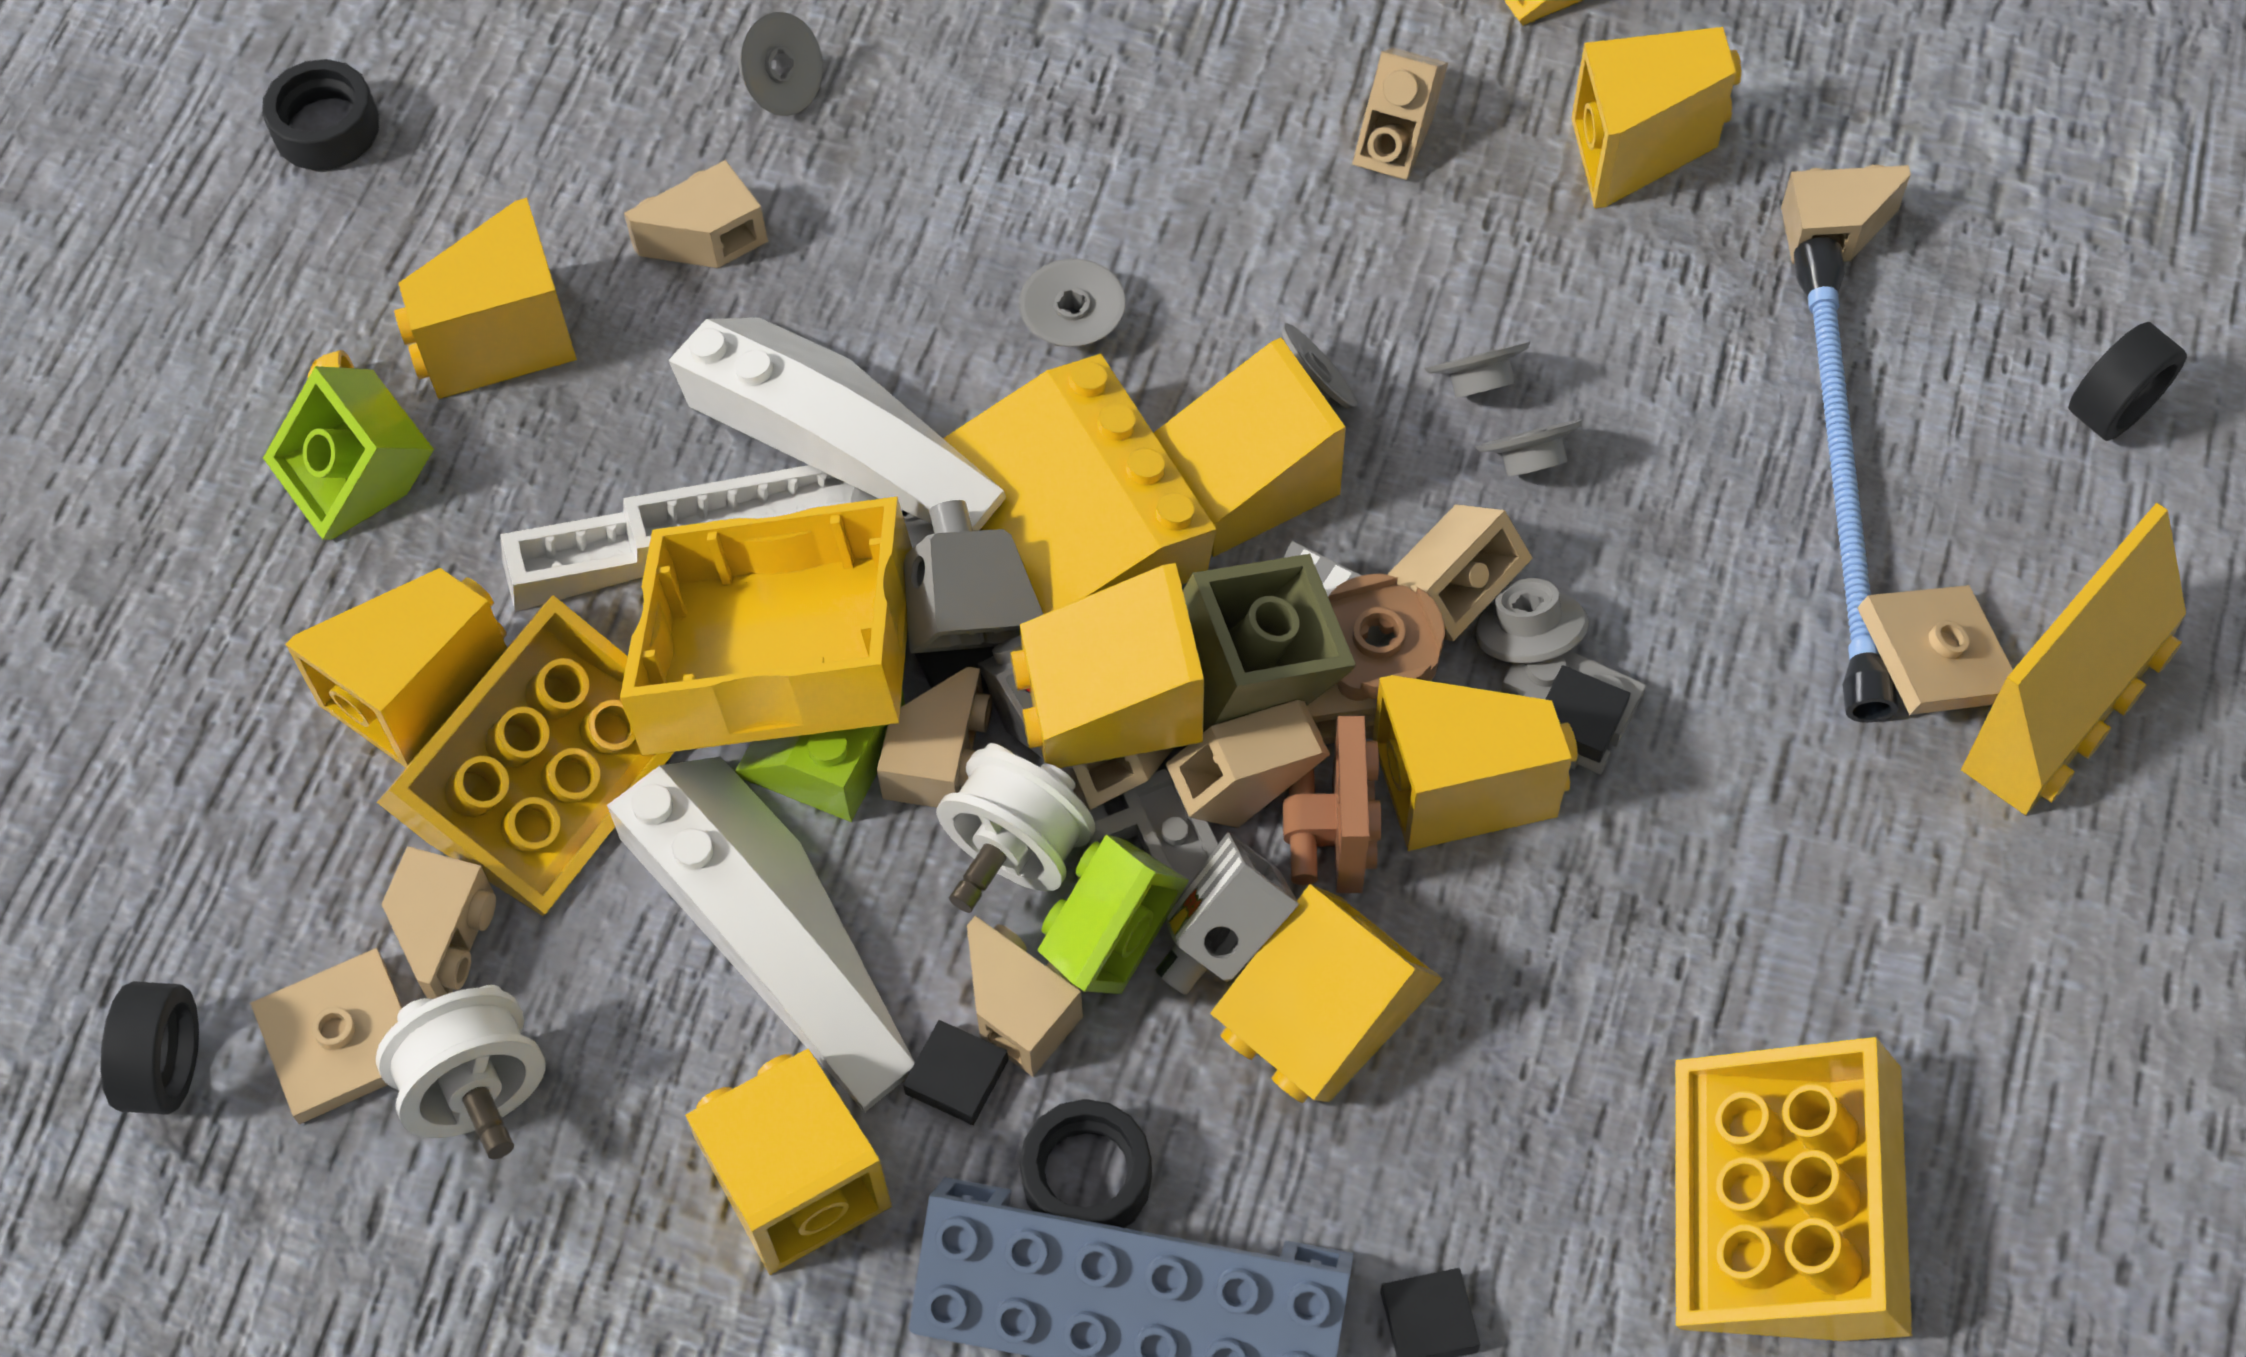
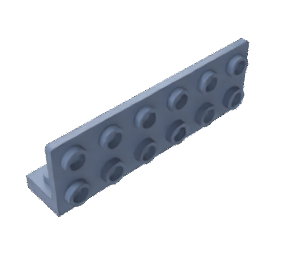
M944 1177L929 1195L909 1330L912 1334L1030 1357H1337L1354 1253L1285 1240L1281 1256L1276 1257L1009 1207L1012 1189Z

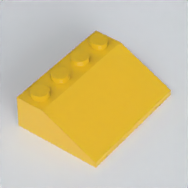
M1102 354L1046 370L943 438L1004 490L1006 499L979 531L1004 529L1012 535L1043 615L1162 565L1176 563L1181 585L1189 581L1192 573L1206 571L1209 568L1217 529Z
M2157 502L2007 676L1961 768V771L2025 816L2041 797L2052 803L2059 796L2075 773L2073 769L2068 767L2069 763L2078 753L2087 759L2093 755L2111 730V727L2104 723L2113 710L2124 716L2147 687V684L2140 680L2149 667L2160 673L2182 644V641L2174 637V634L2186 615L2168 509Z
M552 595L377 803L424 841L450 858L480 865L491 884L544 916L615 828L607 805L658 766L665 765L674 752L642 756L620 700L628 656L557 597Z
M1871 1037L1675 1060L1676 1326L1680 1330L1833 1341L1912 1336L1901 1066L1878 1038Z

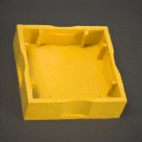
M898 496L809 508L776 517L734 518L652 530L641 585L644 598L643 611L637 628L631 637L620 700L642 756L899 723L908 629L904 559L906 554L912 549Z

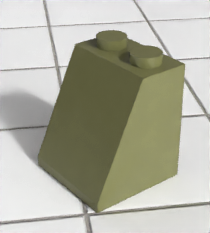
M1311 554L1194 572L1183 590L1204 677L1203 732L1211 726L1294 700L1304 701L1308 706L1352 672L1356 666Z

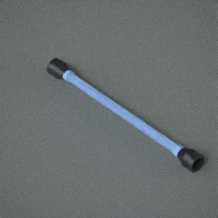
M1814 238L1801 243L1795 249L1794 262L1796 279L1808 298L1810 312L1814 314L1813 319L1817 355L1819 358L1820 381L1822 384L1823 407L1825 410L1826 433L1828 436L1829 459L1832 469L1833 494L1835 496L1836 520L1839 530L1841 562L1843 564L1845 597L1847 599L1848 624L1851 634V643L1848 646L1850 662L1842 684L1845 713L1853 721L1872 723L1883 721L1895 715L1898 710L1896 686L1857 609L1868 595H1871L1837 318V310L1840 306L1838 293L1845 274L1842 248L1836 240Z

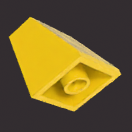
M1723 27L1584 43L1571 119L1594 209L1607 207L1718 147L1723 124L1729 123L1732 117V88L1734 85H1739L1741 81L1740 57L1737 50L1729 49Z
M527 198L514 201L398 283L405 306L394 310L404 344L408 345L418 379L430 377L438 399L577 360Z
M1282 337L1271 341L1153 432L1217 529L1212 549L1213 557L1340 495L1346 427Z
M1176 563L1162 565L1020 624L1022 650L1010 652L1017 691L1029 689L1033 707L1022 709L1029 749L1041 747L1045 764L1064 768L1203 742L1204 677Z
M438 568L295 634L285 645L318 706L406 768L507 648L504 641L507 633L494 617L491 609L494 604L492 597L481 585L468 577L460 582L443 569Z
M1395 675L1379 678L1372 739L1378 742L1379 762L1408 851L1558 817L1563 794L1565 791L1570 790L1571 762L1577 761L1578 752L1575 736L1570 724L1567 722L1560 724L1551 700Z
M1309 884L1297 900L1299 905L1258 950L1210 1013L1226 1027L1220 1036L1228 1045L1249 1060H1253L1258 1053L1277 1069L1271 1079L1283 1091L1301 1103H1304L1308 1097L1316 1101L1331 1102L1443 979L1342 897Z
M808 1048L795 1056L783 1054L771 1059L759 1069L756 1077L734 1089L722 1087L710 1092L698 1102L695 1110L685 1115L700 1149L769 1275L892 1207L878 1156Z

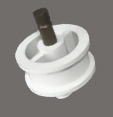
M990 743L985 749L975 751L966 764L968 780L959 793L945 795L936 809L938 820L946 833L960 848L974 858L963 875V880L959 881L949 896V900L954 906L967 913L972 912L982 897V892L986 891L996 874L1018 885L1038 891H1054L1058 889L1067 875L1064 861L1073 847L1086 845L1095 833L1094 819L1084 803L1072 792L1075 788V782L1066 772L1050 764H1042L1039 767L1014 755L1008 749L998 744Z
M485 985L479 988L455 991L435 999H418L407 1004L398 1013V1022L384 1036L376 1053V1065L383 1081L390 1087L399 1090L396 1111L402 1125L412 1134L426 1138L452 1137L476 1130L489 1159L505 1157L514 1149V1143L507 1128L504 1126L502 1117L515 1110L528 1099L538 1087L545 1072V1059L539 1046L535 1041L521 1034L524 1026V1015L517 1000L511 994L501 990L497 985Z

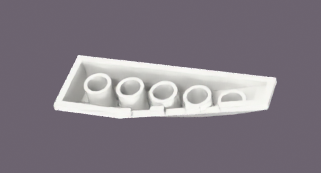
M762 318L706 319L668 360L689 407L879 499L898 496L901 510L932 524L929 513L930 508L946 501L963 500L967 504L973 531H979L1006 499L1002 488L849 358Z
M721 756L660 765L607 805L620 840L864 1112L868 1111L906 1080L915 1062L801 843Z

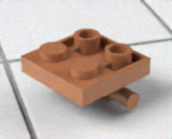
M1338 716L1332 770L1333 794H1315L1313 768L1289 787V797L1283 800V839L1286 843L1290 844L1291 881L1294 884L1309 885L1318 881L1317 846H1334L1336 893H1362L1365 869H1377V841L1381 840L1380 800L1375 801V781H1378L1379 771L1378 742L1365 741L1364 716Z

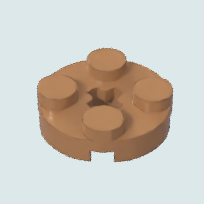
M1367 574L1343 582L1329 594V601L1356 664L1352 672L1336 683L1342 695L1355 701H1363L1368 698L1377 699L1379 678L1395 675L1431 681L1435 677L1443 649L1445 627L1442 614L1428 593L1419 587L1414 592L1409 587L1397 584L1398 577L1386 574ZM1372 626H1379L1383 634L1394 633L1396 638L1389 641L1388 646L1376 647L1365 641L1368 638V628Z

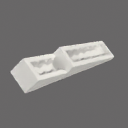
M811 465L627 497L623 498V512L500 534L502 562L514 610L517 612L543 605L552 595L561 600L642 578L653 529L734 518L776 517L809 508L850 503L855 487Z

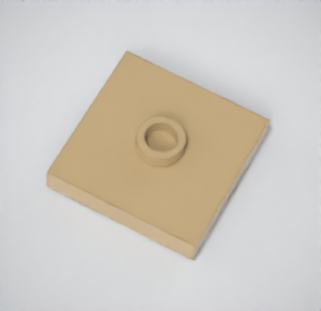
M1970 585L1868 595L1857 607L1909 715L1993 705L2007 676L2013 671Z
M377 948L250 1003L291 1113L299 1125L387 1086L377 1069L376 1053L384 1036L398 1022L397 1016L403 1007L383 957Z

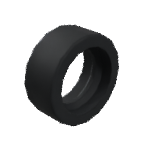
M329 59L302 62L286 69L275 78L263 97L262 116L280 155L297 167L317 171L344 166L357 160L371 147L379 132V113L370 88L362 74L347 63ZM336 98L353 104L346 117L336 125L324 130L306 132L289 126L296 113L306 105L318 100Z
M2151 322L2139 324L2121 337L2094 364L2073 393L2068 409L2103 440L2109 441L2117 438L2144 416L2160 399L2183 368L2187 354L2182 347Z
M133 981L123 985L113 999L105 1021L102 1037L100 1072L105 1097L109 1106L117 1111L169 1115L179 1109L186 1098L193 1079L198 1055L199 1021L197 1006L192 992L184 985Z
M1081 1099L1059 1104L1039 1117L1024 1138L1019 1165L1026 1203L1032 1211L1125 1228L1135 1221L1147 1203L1152 1181V1159L1147 1137L1131 1115L1111 1103ZM1085 1133L1105 1136L1115 1142L1125 1155L1128 1168L1125 1184L1117 1196L1105 1204L1091 1207L1068 1205L1058 1199L1048 1186L1045 1174L1047 1159L1053 1148L1068 1137Z

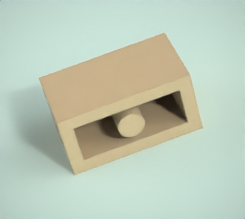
M1455 504L1387 575L1398 577L1397 584L1409 587L1414 592L1419 587L1428 593L1442 614L1445 627L1444 640L1455 641L1533 558L1505 510Z

